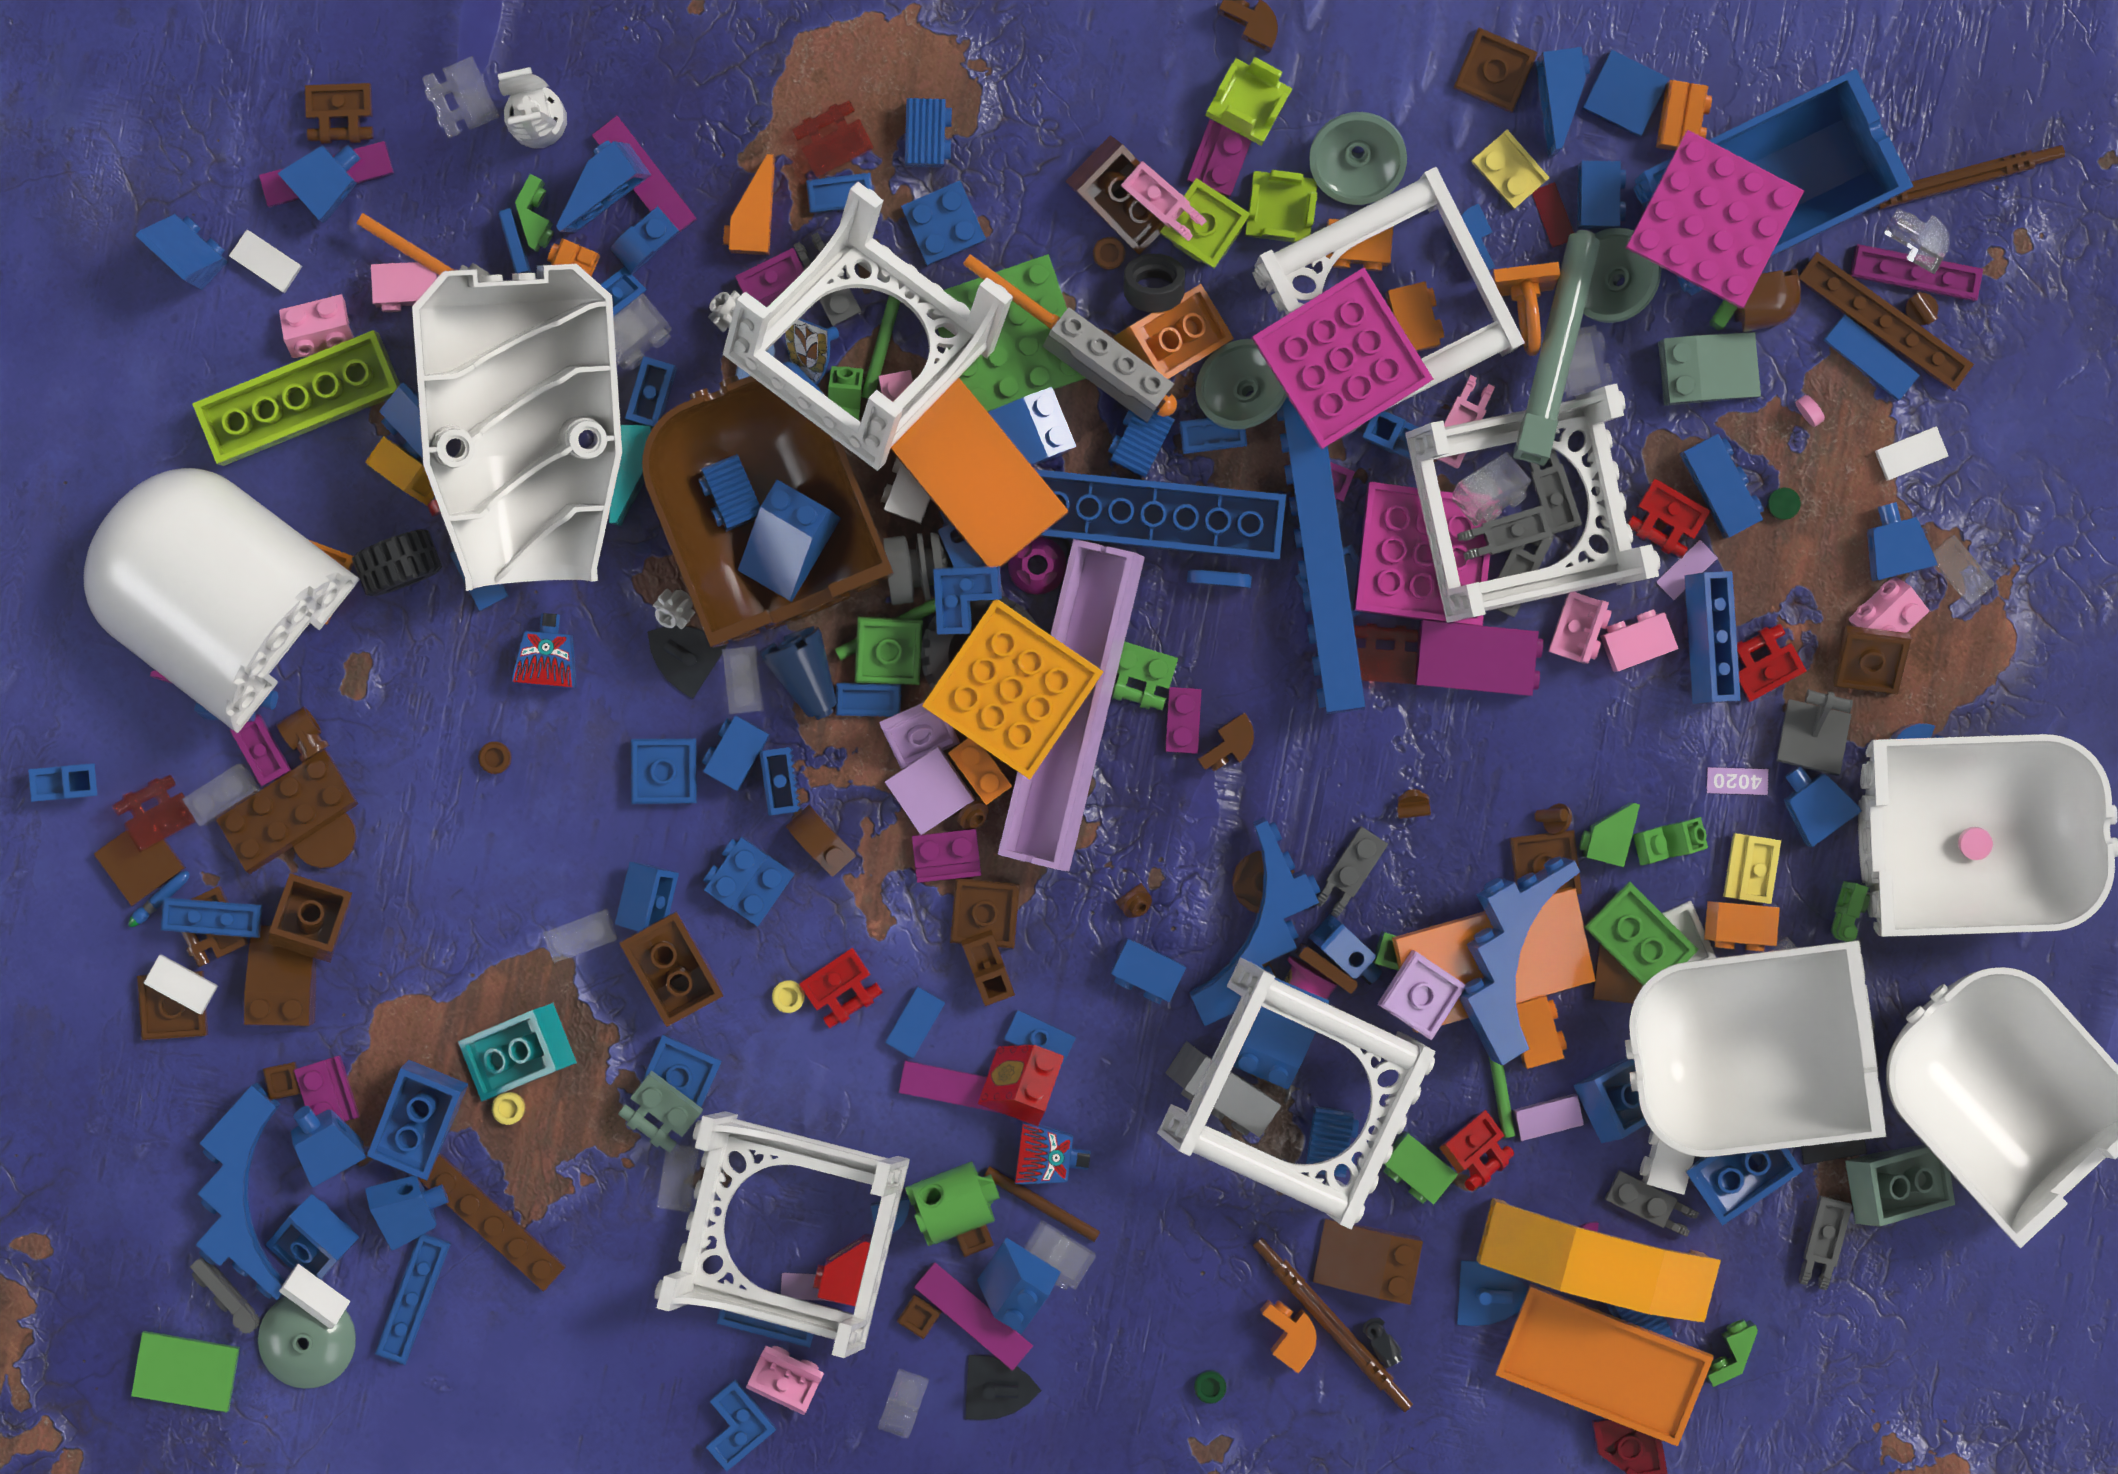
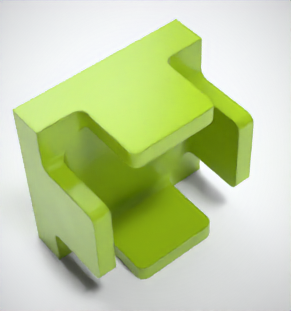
M1254 57L1251 64L1248 65L1236 58L1219 86L1205 116L1262 146L1292 88L1279 81L1282 71Z
M1271 170L1270 173L1254 171L1248 208L1250 216L1247 219L1245 236L1295 243L1311 235L1317 201V183L1315 180L1305 178L1301 173Z
M1196 178L1184 197L1190 202V206L1207 221L1203 226L1196 224L1183 211L1176 221L1187 227L1193 237L1187 241L1171 226L1167 227L1166 225H1164L1160 234L1171 240L1176 248L1197 262L1201 263L1202 261L1215 269L1241 232V228L1249 218L1250 213Z

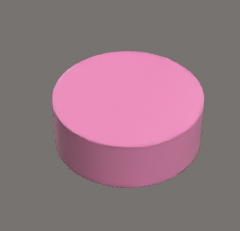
M1804 395L1795 402L1798 410L1811 426L1816 427L1824 421L1825 417L1822 410L1809 395Z
M1969 827L1961 833L1958 846L1961 853L1967 858L1981 860L1991 852L1993 841L1990 834L1984 829Z

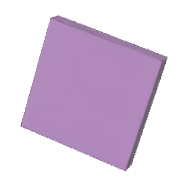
M923 703L879 722L901 769L907 767L937 746H940L944 751L960 743L954 728L922 706Z
M937 746L885 781L921 835L975 800V797L940 746Z
M1412 950L1377 1005L1426 1038L1432 1040L1464 991L1465 984L1418 952Z

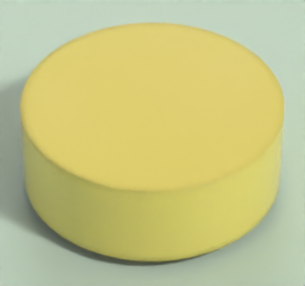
M792 980L780 982L772 993L774 1006L784 1013L797 1011L805 999V993L800 985Z
M514 1092L500 1094L492 1104V1114L501 1124H514L525 1113L524 1100Z

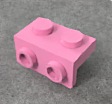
M342 294L279 310L284 342L292 358L307 357L354 338L349 327L346 303Z
M1893 576L1869 600L1858 607L1856 612L1849 618V621L1855 627L1907 633L1929 612V609L1910 585Z
M1577 592L1567 593L1548 652L1582 664H1588L1590 658L1595 660L1601 645V641L1597 640L1600 628L1606 629L1611 616V611L1607 610L1609 602L1600 601Z
M765 1346L746 1388L805 1415L824 1373L819 1371V1367L808 1360H801L800 1362L790 1357L789 1352L781 1347L772 1346L771 1348Z

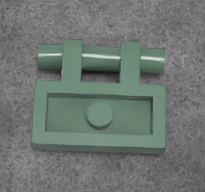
M651 1070L631 1096V1099L640 1105L639 1108L634 1111L625 1104L618 1115L627 1121L626 1125L631 1129L635 1130L637 1128L651 1139L650 1143L655 1147L661 1146L670 1153L677 1142L670 1138L668 1133L673 1130L683 1137L703 1109ZM648 1112L663 1122L659 1129L644 1118Z

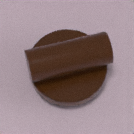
M1920 291L1907 301L1905 306L1906 316L1920 326L1929 325L1938 319V304L1931 295L1921 293Z
M1410 789L1398 797L1397 809L1399 819L1431 815L1429 796L1422 793L1421 790Z
M977 794L974 795V801L952 815L967 830L982 826L989 814L988 807Z
M1558 803L1549 809L1537 810L1535 812V820L1539 823L1543 822L1545 830L1550 834L1559 835L1570 826L1572 812L1568 806Z
M1140 883L1115 902L1125 916L1135 918L1144 915L1148 911L1152 903V897L1143 884Z

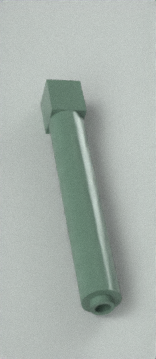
M1577 230L1576 233L1570 234L1568 237L1525 416L1521 422L1513 458L1545 466L1550 458L1558 425L1557 419L1600 247V241L1595 238L1596 235L1587 230Z

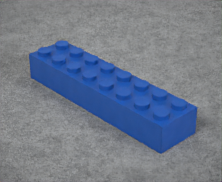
M1035 469L1069 511L1039 537L1066 540L1077 539L1086 542L1275 561L1280 559L1286 501L1285 494Z

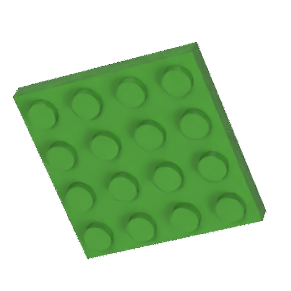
M1049 254L996 272L1050 313L1061 318L1067 310ZM977 278L945 289L944 292L958 302L964 303L971 311L979 285L984 280ZM1011 301L994 351L987 358L980 355L959 377L987 412L1049 387L1055 390L1086 379L1042 347L1051 329L1013 301ZM944 327L937 328L942 338H952L955 336Z

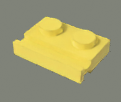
M1508 129L1471 161L1513 210L1550 178Z
M1733 833L1723 897L1771 904L1781 840Z

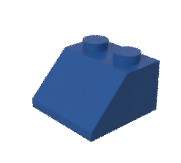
M403 382L380 409L379 412L385 417L381 423L394 436L398 432L407 441L403 445L404 448L415 459L420 456L423 458L418 393L411 386Z
M311 1194L286 1219L267 1242L266 1246L292 1270L297 1264H300L322 1280L358 1240L359 1236L350 1225L339 1219L326 1203Z
M1005 1238L979 1275L977 1281L993 1317L1022 1334L1049 1297L1061 1271L1010 1239Z

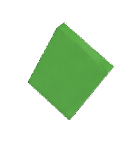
M1630 881L1584 926L1642 986L1661 970L1678 963L1687 962L1699 950Z
M143 1331L131 1396L228 1412L240 1347Z

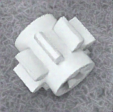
M733 291L731 295L727 292H721L710 303L709 308L712 313L708 318L722 332L730 328L736 301L740 297L736 291Z
M667 588L653 604V607L657 609L655 611L657 621L666 628H673L677 625L680 629H683L695 614V611L691 609L693 607L691 597L682 590H675L671 593Z

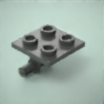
M1810 689L1806 692L1805 703L1789 699L1787 701L1776 761L1839 776L1851 720V714L1849 713L1852 709L1853 700L1836 697L1834 692L1827 691L1824 694Z

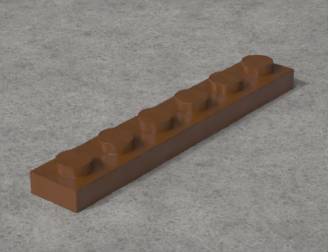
M1818 252L1814 253L1799 274L1800 283L1951 391H1956L1974 364Z
M439 1153L428 1180L419 1178L428 1189L442 1184L449 1199V1203H446V1205L543 1292L565 1269L566 1265L441 1153Z

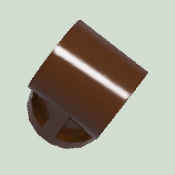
M305 706L276 724L287 744L294 751L298 749L301 754L299 759L302 763L330 746L327 740L323 741L319 736L322 733L321 728Z

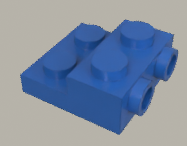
M741 837L738 842L732 839L722 853L726 857L720 868L714 865L703 881L708 884L704 891L758 927L795 873L744 837Z

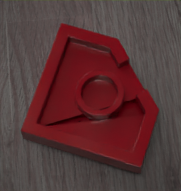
M1606 1418L1592 1420L1597 1453L1613 1463L1626 1474H1668L1662 1440Z

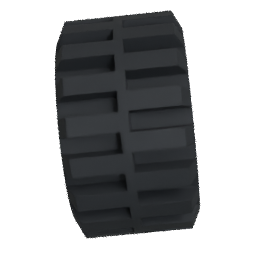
M423 529L406 532L360 550L352 558L366 596H379L404 588L435 575L442 568L429 530Z

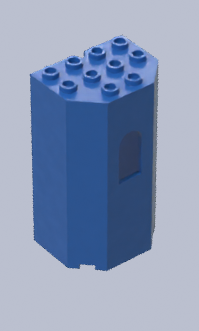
M1857 69L1709 140L1804 190L1770 258L1913 187L1890 137L1886 135L1882 128L1881 118ZM1671 159L1644 171L1635 179L1634 191L1642 205L1643 212ZM1676 275L1680 287L1684 292L1687 291L1690 296L1704 290Z

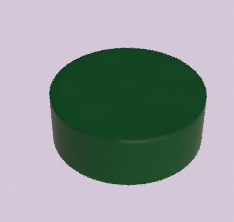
M1786 487L1776 489L1767 499V509L1770 515L1778 520L1791 519L1800 510V497L1793 489Z
M1205 1370L1196 1377L1194 1391L1202 1402L1213 1404L1224 1397L1226 1382L1219 1372Z

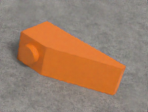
M772 154L766 155L733 212L730 225L724 226L723 242L724 245H729L731 253L770 255L775 158Z

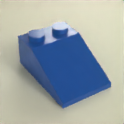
M1582 47L1542 52L1535 61L1548 157H1554L1563 148L1586 81V75L1590 74L1588 55H1583Z
M608 140L594 149L593 153L595 156L588 160L556 225L560 232H578L651 176V173L629 143L616 141L610 143Z
M173 214L140 230L135 235L184 281L201 290L228 262L222 256L225 250L211 237L208 241H205L198 234L201 228L188 216L182 219Z
M1052 387L988 412L1031 466L1064 455L1076 447Z
M776 480L759 509L738 571L792 602L840 522L841 517L781 481Z
M1275 978L1279 982L1329 1004L1327 999ZM1261 1006L1233 1067L1288 1090L1304 1060L1316 1031Z
M1625 1057L1573 1085L1601 1143L1623 1139L1647 1124L1641 1110L1638 1091L1632 1092L1630 1072L1636 1071L1634 1059H1627Z
M408 1060L400 1068L367 1156L428 1180L458 1113L468 1083Z
M1788 1148L1702 1157L1685 1172L1723 1226L1803 1172Z

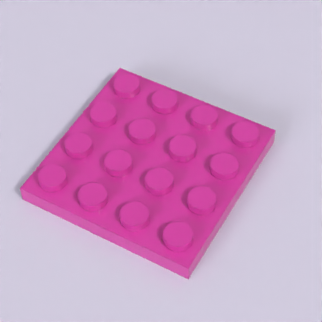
M1687 130L1625 248L1742 309L1751 295L1804 190Z
M1365 268L1355 272L1252 336L1255 345L1321 450L1434 380Z
M1369 482L1367 484L1353 611L1447 623L1417 488ZM1440 491L1460 585L1487 581L1490 554L1466 561L1463 555L1470 549L1487 546L1484 535L1482 534L1464 542L1459 541L1457 534L1481 527L1482 523L1494 520L1496 498ZM1484 615L1449 623L1483 626Z

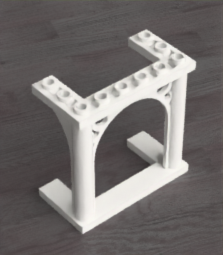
M1437 167L1424 172L1418 181L1275 253L1271 249L1261 254L1254 265L1255 271L1252 272L1261 290L1266 288L1268 294L1275 291L1271 298L1279 313L1285 311L1286 315L1304 305L1299 303L1298 300H1312L1322 294L1330 269L1342 254L1350 248L1427 209L1429 213L1438 209L1494 322L1422 358L1423 363L1434 380L1394 405L1499 352L1503 357L1525 343ZM1333 253L1330 259L1326 257V255ZM1319 261L1323 267L1322 272L1318 274L1310 268H1305L1309 264H1312V267H1314ZM1297 276H1307L1315 282L1316 289L1312 293H1301L1293 287L1292 281ZM1355 428L1354 430L1350 431V432L1347 433L1346 435H1348V434L1354 432L1357 428Z
M857 182L849 191L838 229L817 258L768 307H765L747 292H744L737 299L723 355L878 471L886 463L890 448L980 355L987 358L994 351L1013 296L1003 286L994 283L987 277L979 285L970 311L964 303L955 300L944 292L938 284L932 283L920 274L914 266L905 263L893 254L887 246L881 245L872 238L884 200L879 198L873 190L867 189ZM857 263L871 273V276L866 279L860 278L855 273L854 266ZM844 268L846 269V275L848 277V279L846 280L839 278L840 276L844 275ZM847 288L873 289L886 293L904 303L922 323L929 344L928 360L920 375L894 402L876 390L868 398L861 422L766 352L820 298L829 293ZM944 327L955 336L952 338H942L935 333V329ZM938 346L945 348L943 354L938 351Z
M1617 384L1601 387L1577 396L1576 400L1561 403L1556 434L1560 433L1559 429L1564 428V431L1561 433L1560 442H1553L1552 449L1566 457L1579 473L1587 494L1588 514L1583 534L1574 549L1559 562L1539 570L1480 583L1460 585L1433 462L1434 459L1517 442L1521 422L1526 410L1448 427L1444 426V421L1442 420L1405 433L1447 623L1485 615V611L1611 583L1622 585L1659 576L1660 558L1658 553L1653 550L1652 544L1633 549L1631 547L1633 532L1630 525L1626 524L1624 515L1626 501L1623 493L1619 492L1617 483L1619 469L1617 463L1612 460L1610 448H1612V437L1610 431L1605 429L1604 422L1624 416L1625 398L1622 391L1618 390ZM1581 431L1585 438L1584 444L1579 451L1572 452L1568 448V439L1573 432ZM1588 453L1587 462H1590V467H1585L1582 463V456ZM1593 487L1596 488L1597 496L1593 495L1591 492V489ZM1597 516L1602 517L1601 524L1604 526V529L1597 528L1595 522ZM1592 535H1599L1607 541L1608 551L1605 554L1597 553L1591 548L1589 538ZM1584 551L1586 556L1592 559L1593 562L1588 563L1587 558L1579 562V553Z
M1240 957L1227 985L1228 988L1242 996L1188 1111L1185 1112L1183 1109L1171 1104L1157 1134L1178 1151L1188 1156H1191L1192 1152L1325 1212L1340 1225L1352 1230L1354 1223H1358L1364 1214L1365 1206L1363 1204L1368 1194H1371L1378 1184V1173L1382 1164H1386L1392 1155L1393 1147L1391 1145L1396 1135L1400 1134L1406 1125V1113L1410 1105L1415 1104L1420 1096L1421 1087L1419 1086L1424 1075H1428L1434 1066L1435 1058L1433 1056L1436 1051L1402 1032L1397 1031L1395 1036L1275 980L1276 976ZM1261 1006L1343 1044L1356 1055L1366 1071L1371 1091L1370 1110L1366 1123L1356 1140L1342 1153L1329 1160L1315 1164L1286 1162L1205 1125ZM1373 1056L1379 1062L1381 1058H1384L1385 1062L1378 1064L1375 1068L1371 1066V1058ZM1390 1069L1398 1072L1399 1077L1393 1085L1387 1087L1379 1086L1377 1079L1382 1072ZM1383 1094H1390L1385 1100V1106H1380L1379 1100ZM1374 1125L1372 1134H1369V1127ZM1356 1152H1361L1362 1155L1358 1157L1357 1165L1355 1166L1351 1159ZM1339 1164H1345L1350 1171L1351 1176L1347 1185L1336 1180L1334 1177V1170ZM1321 1170L1326 1171L1325 1184L1322 1183L1324 1181L1323 1178H1315L1317 1173Z
M726 1111L702 1116V1120H698L695 1125L693 1139L697 1140L695 1148L704 1150L701 1167L705 1168L702 1180H698L694 1190V1199H697L695 1211H691L688 1216L686 1230L690 1232L687 1243L682 1244L679 1253V1262H682L681 1270L666 1275L663 1280H659L655 1290V1299H658L656 1308L671 1311L688 1304L713 1307L835 1340L832 1355L846 1358L864 1349L910 1159L901 1156L885 1158L737 1119L738 1114ZM750 1149L756 1151L754 1155H764L763 1160L759 1164L754 1163V1157ZM732 1151H738L745 1158L746 1170L743 1173L736 1172L730 1166L729 1155ZM772 1155L778 1156V1158L772 1159ZM796 1165L871 1184L870 1194L882 1197L854 1314L764 1290L750 1282L738 1270L726 1246L724 1224L728 1205L736 1190L747 1178L770 1166ZM724 1171L732 1178L731 1185L728 1188L722 1185V1182L726 1181ZM716 1207L721 1208L722 1213L720 1216L714 1214ZM714 1236L717 1239L716 1248L706 1250V1247L711 1243V1240H708V1238ZM712 1255L720 1256L723 1259L722 1268L715 1274L706 1273L703 1270L704 1261ZM727 1273H731L733 1275V1284L730 1283L727 1279L724 1280V1283L718 1282V1280L725 1277Z

